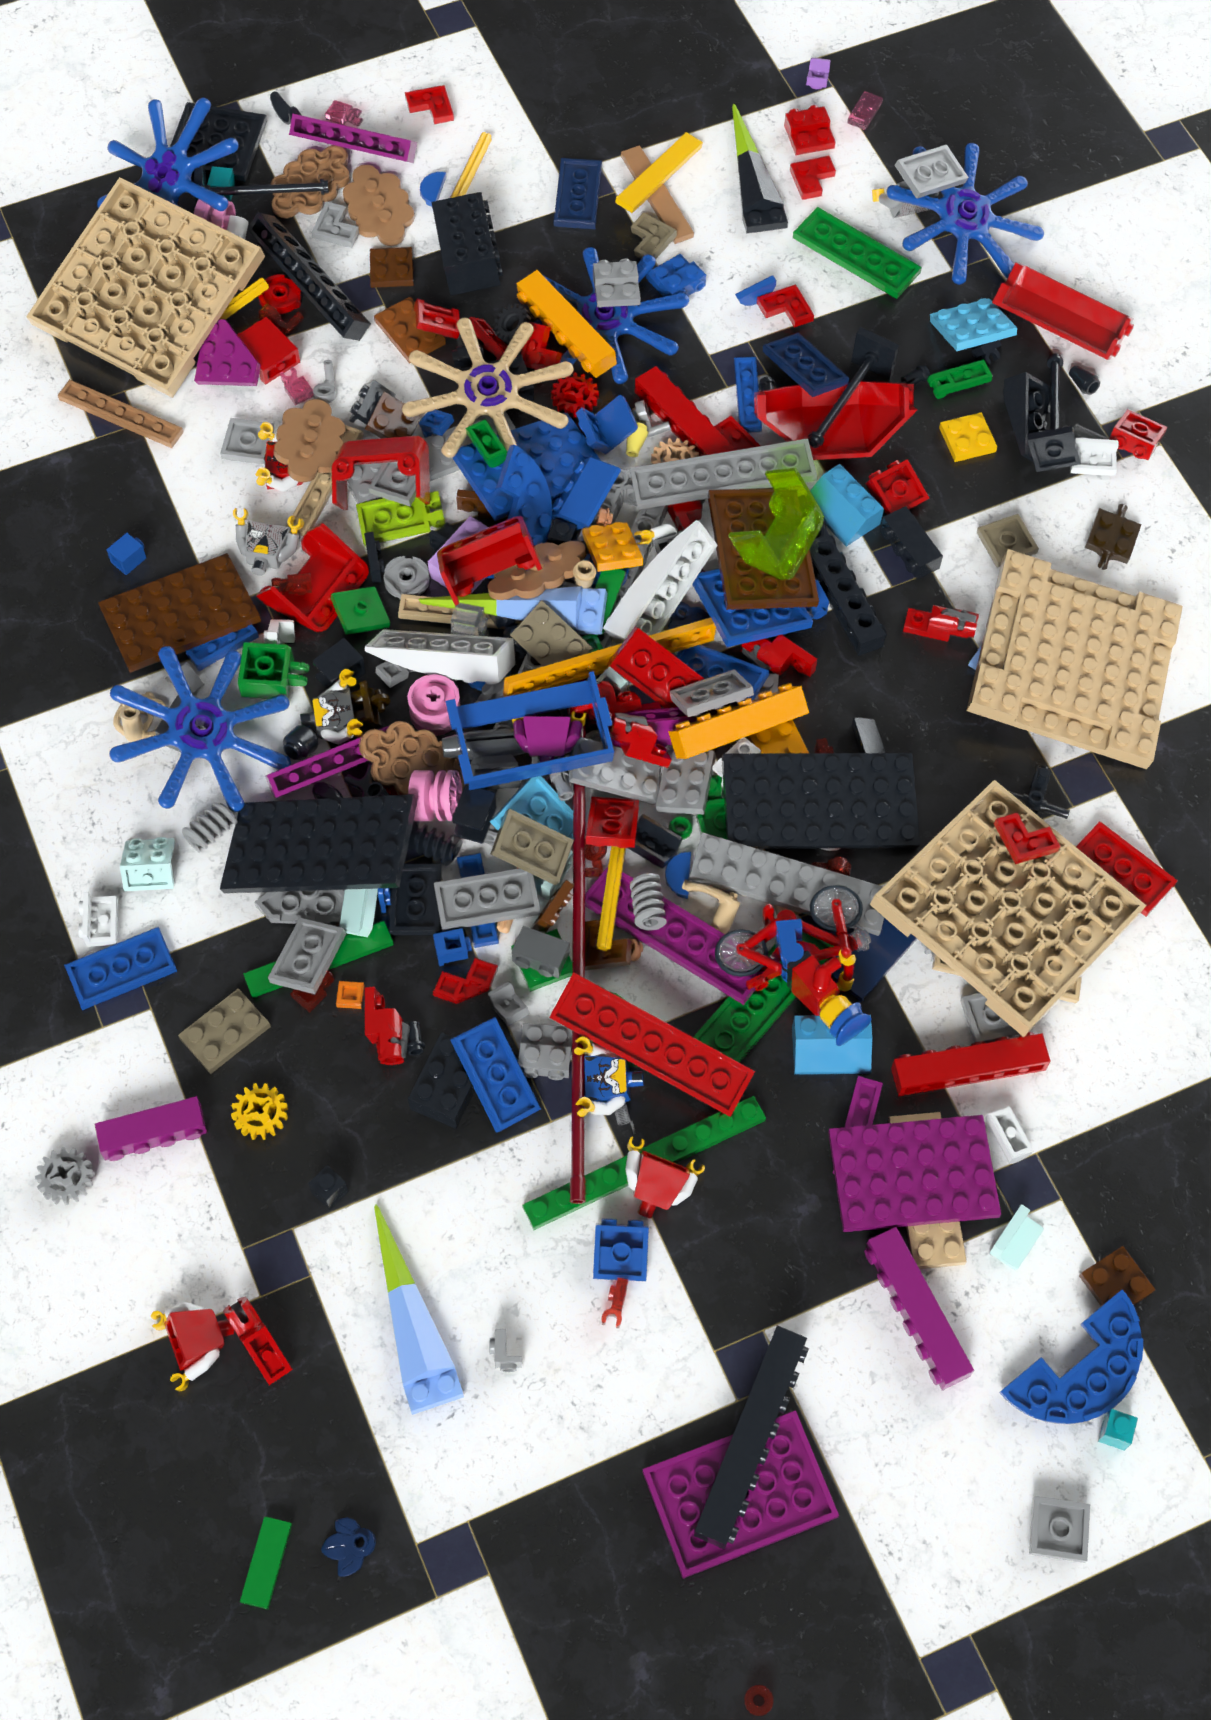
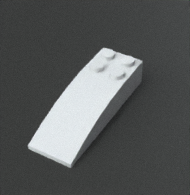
M696 520L676 536L648 564L627 590L624 597L620 599L618 606L603 627L617 645L625 641L635 626L648 636L662 631L717 547L716 542L700 521Z
M383 629L365 646L366 652L393 664L428 675L437 674L446 676L449 679L463 680L466 683L481 681L490 685L497 684L515 666L513 638Z

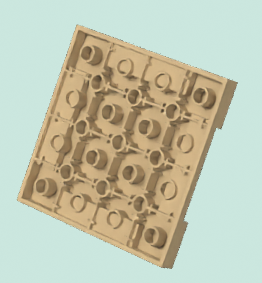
M119 177L26 317L33 326L66 343L69 341L134 375L137 380L173 398L195 365L194 357L210 334L215 323H217L238 289L244 290L265 255L261 247Z
M1007 549L1001 561L966 711L1147 769L1154 761L1161 725L1159 715L1171 652L1176 644L1183 606L1142 592L1133 596L1050 569L1052 564L1050 562Z
M994 780L874 895L870 905L905 936L908 937L910 934L915 936L986 997L987 1001L985 1004L1025 1037L1076 980L1140 915L1146 905L1051 826L1050 828L1061 846L1059 851L1015 865L993 824L995 820L1018 812L1028 833L1049 827L1050 825Z

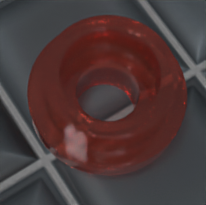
M752 1686L745 1694V1706L755 1716L766 1715L773 1706V1695L765 1686ZM760 1695L763 1697L764 1704L762 1706L754 1704L753 1698Z

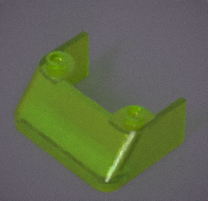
M797 468L767 470L765 472L767 479L775 490L769 501V507L775 519L765 536H763L760 530L730 532L728 535L746 564L780 580H789L794 577L824 521L819 505Z

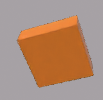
M339 981L336 1006L338 1008L362 1009L364 982Z

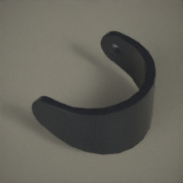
M274 91L270 94L271 104L278 117L285 124H291L292 114L301 115L299 110L295 106L290 107L278 92Z

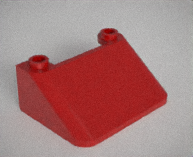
M321 523L309 529L302 537V550L310 558L285 590L281 593L274 586H266L256 595L265 605L315 632H323L328 629L338 616L331 601L332 593L358 589L369 574L367 564L324 523Z

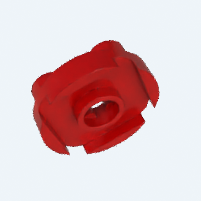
M280 274L265 279L269 288L258 297L261 306L269 311L270 315L278 316L301 306V290L291 279L285 278L284 275ZM280 292L281 294H284V295H283V296H277V293Z

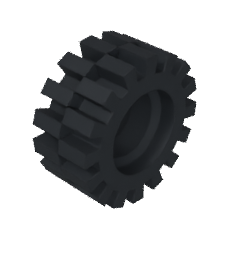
M514 303L513 306L509 304L508 309L506 307L502 309V314L498 313L497 316L500 318L495 319L497 324L494 326L495 334L509 345L521 323H534L536 319L522 305ZM519 320L517 327L511 331L514 322Z

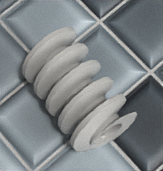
M214 802L211 805L212 810L206 809L204 811L205 816H197V822L191 821L189 823L190 828L184 827L182 829L184 838L197 852L200 853L199 846L205 849L208 848L207 839L212 843L216 842L213 836L214 833L220 837L223 836L220 828L223 827L229 831V821L234 824L238 823L233 813L223 803Z
M642 874L630 882L632 906L634 908L633 914L635 916L634 921L640 929L658 930L667 921L663 918L666 913L663 909V894L660 892L662 886L659 884L661 879L657 874Z

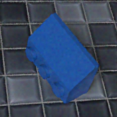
M592 457L579 460L573 467L574 473L571 479H568L562 487V495L552 505V519L577 525V530L590 527L621 471L619 467Z

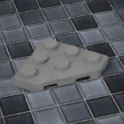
M344 890L267 892L254 903L271 923L297 924L299 918L339 926Z

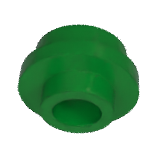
M678 816L670 821L668 829L681 836L682 840H685L692 833V824L687 818ZM682 827L684 831H677L676 829Z

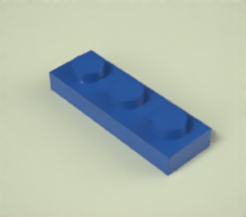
M251 624L246 628L186 650V654L197 670L201 671L224 658L229 651H236L243 647L244 642L250 643L259 638V635Z

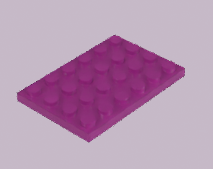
M983 1115L833 1128L828 1131L843 1232L1000 1218L1001 1216Z
M796 1411L776 1418L775 1422L780 1424L775 1438H768L765 1448L770 1449L764 1465L758 1463L755 1474L760 1475L754 1491L749 1489L744 1499L749 1501L747 1510L743 1518L737 1517L734 1526L739 1528L734 1543H727L725 1550L694 1537V1532L733 1435L642 1469L683 1579L839 1517Z

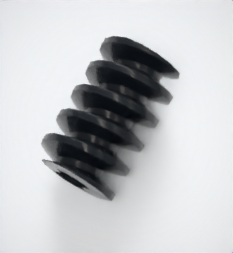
M415 821L412 825L408 849H416V853L420 855L424 853L427 858L433 857V860L436 862L442 860L443 865H450L461 849L462 839H459L454 844L453 835L445 840L444 831L439 836H436L437 828L433 827L430 832H427L428 824L425 823L420 829V821Z

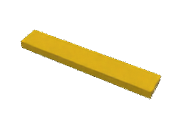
M686 132L616 197L615 203L633 213L702 148L703 142Z

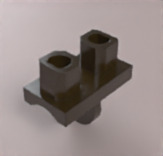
M366 680L359 682L360 689L350 693L352 703L356 707L363 705L364 709L354 712V718L360 721L363 726L371 724L374 728L381 727L379 713L385 712V707L391 702L390 696L382 694L381 689L374 690V688H369Z

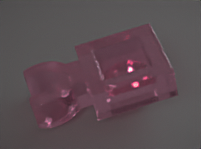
M290 368L291 376H285L283 372H280L284 389L294 405L314 397L313 389L304 376L297 377L295 368Z

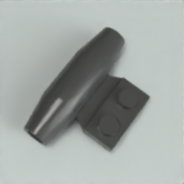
M514 728L477 730L463 733L469 760H472L470 765L473 776L518 767V762L513 756L526 753L522 751L514 738ZM457 735L442 738L444 758L458 759V755H461ZM519 780L480 789L520 788L521 783Z

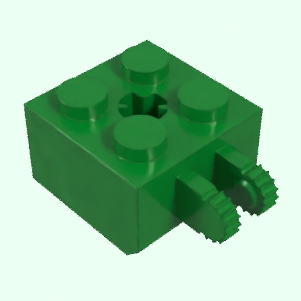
M244 642L238 677L241 697L269 699L278 695H285L289 698L290 686H306L308 682L307 677L295 674L308 673L310 666L306 663L294 662L292 649L288 645Z

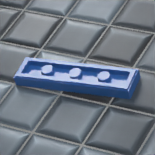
M756 357L734 358L739 424L748 433L762 432V421L755 416L754 392H759Z
M481 853L457 857L460 878L485 874ZM495 922L470 927L474 948L499 944Z

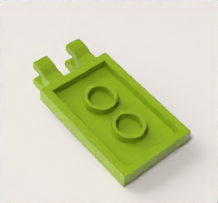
M438 491L430 493V504L427 505L418 498L414 499L411 506L385 498L356 504L364 546H366L364 533L373 532L375 541L379 540L381 543L431 531L430 526L441 528L445 524ZM430 509H440L430 513Z

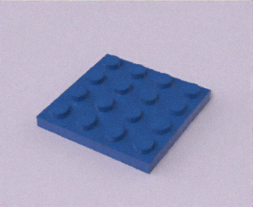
M720 569L699 573L692 583L710 618L714 621L715 627L726 647L812 628L813 620L805 607L726 610Z

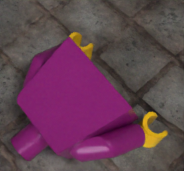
M573 711L571 718L523 716L522 718L512 719L514 738L522 751L529 753L530 757H540V762L554 760V757H565V753L571 752L580 739L586 713H583L582 718H576L575 711Z

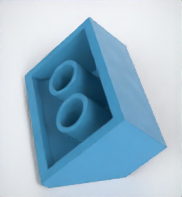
M840 464L823 474L807 494L809 500L814 501L819 517L824 519L826 526L846 547L881 524L884 508Z
M794 1016L792 1024L794 1074L871 1073V1022L850 1041L842 1046H837L836 1038L829 1033L830 1029L821 1020L820 1016Z

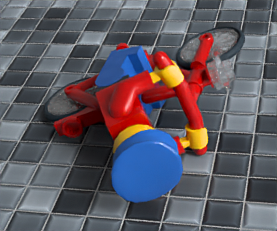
M840 885L824 887L813 896L810 902V914L816 924L823 929L836 932V936L803 922L801 919H797L795 913L791 910L780 911L775 919L774 908L771 904H768L763 908L764 928L757 933L744 929L730 931L723 935L716 945L715 959L720 968L726 973L745 977L753 975L760 970L764 971L762 974L746 981L748 990L755 988L756 991L763 990L768 986V980L781 975L792 993L815 1016H820L821 1020L830 1029L829 1033L836 1038L837 1046H842L857 1036L872 1020L870 1015L862 1012L859 1002L852 1004L845 996L838 995L840 991H849L854 982L852 977L856 957L852 955V951H867L871 943L868 932L860 927L854 928V932L850 933L849 936L847 934V930L859 922L863 912L860 897L850 888ZM802 932L831 944L833 947L820 950L814 944L802 941ZM775 937L776 949L768 957L766 943ZM831 958L822 965H820V963L818 962L824 959ZM841 964H843L844 972L840 974L838 982L835 983L831 978V974L841 968Z

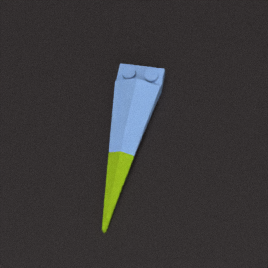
M582 586L545 589L541 595L529 599L516 595L507 600H495L489 596V593L470 594L464 597L458 596L459 604L456 606L451 596L420 598L418 600L424 605L473 611L523 621L542 600L578 634L602 635L608 593L606 589H583Z
M375 1204L374 1210L402 1383L413 1415L463 1398L464 1395L449 1353L378 1205Z

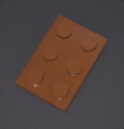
M411 297L374 315L376 324L409 364L411 363L409 355L412 351L418 350L429 354L446 344L443 335L416 328L415 302Z

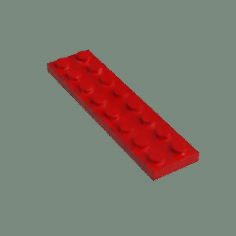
M576 973L572 974L549 1017L729 1117L734 1112L755 1073L754 1070Z

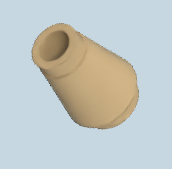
M580 561L573 568L576 586H582L583 589H591L596 576V568L591 562Z

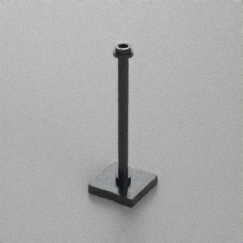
M204 165L194 170L195 184L222 196L321 191V195L329 193L328 180L320 179V183L210 187V185H207Z
M859 328L856 333L851 362L861 367L816 432L812 431L808 435L811 447L818 448L824 443L823 436L869 370L890 380L894 374L895 360L899 350L898 344L864 328Z
M1057 353L1051 354L1047 359V366L1051 369L1050 430L1027 434V441L1037 472L1081 464V455L1076 444L1073 426L1059 428V372L1063 366V358Z

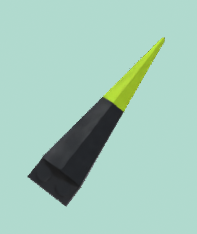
M733 104L732 111L739 172L741 211L746 234L788 228V220L783 208L784 204L736 105Z

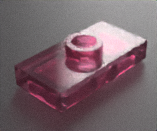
M864 91L849 115L847 123L866 130L882 105L883 98Z

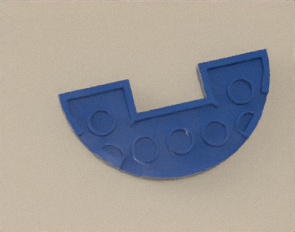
M510 445L496 488L514 497L508 519L522 516L534 546L546 543L552 523V501L548 484L536 462L520 447ZM494 575L488 576L485 579H494Z
M1123 1289L1080 1324L1098 1345L1060 1378H1058L1042 1357L1039 1358L999 1392L1006 1401L1032 1418L1054 1424H1075L1089 1421L1117 1406L1135 1383L1143 1358V1338L1139 1325L1140 1320L1132 1302Z

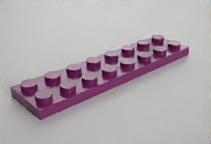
M608 867L585 893V907L600 916ZM622 872L615 925L744 1005L755 991V988L748 990L746 981L762 974L764 971L760 970L753 975L745 977L733 976L723 971L715 959V948L720 938L725 934L665 897L662 898V901L664 902L663 909L666 913L663 918L667 920L666 924L658 930H644L637 927L634 921L635 916L633 914L634 908L632 906L633 900L630 889V882L633 878ZM728 938L722 944L720 957L728 968L740 972L755 968L750 964L737 960L736 947L740 943L732 938Z

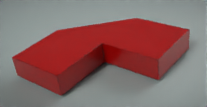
M474 958L466 979L442 971L433 991V996L458 1004L490 990L498 971V965Z

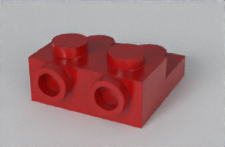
M812 105L807 110L799 111L798 109H792L785 113L784 127L795 156L835 148L836 142L830 129L831 121L825 106Z
M1127 409L1115 425L1109 440H1118L1119 446L1117 449L1126 450L1138 459L1149 460L1164 436L1167 427Z
M908 459L901 463L899 460H896L887 466L888 470L884 472L878 470L868 476L870 480L865 483L872 497L881 503L887 515L905 506L910 510L929 499Z

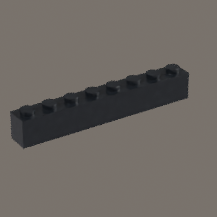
M776 1326L695 1529L694 1537L724 1550L727 1543H734L739 1528L734 1526L738 1516L744 1517L749 1501L744 1500L748 1489L751 1491L755 1489L760 1476L755 1474L758 1463L764 1465L770 1451V1449L765 1448L768 1438H775L780 1425L775 1422L778 1412L784 1414L790 1399L785 1394L788 1387L794 1389L800 1374L795 1371L798 1361L804 1364L809 1348L805 1346L807 1337L781 1326Z

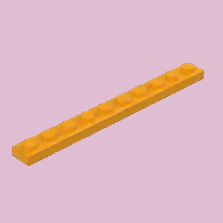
M707 618L649 636L669 652L674 653L714 641L716 627L712 618ZM622 644L504 678L503 697L573 683L588 678L589 672L593 671L595 676L603 674L609 667L607 663Z

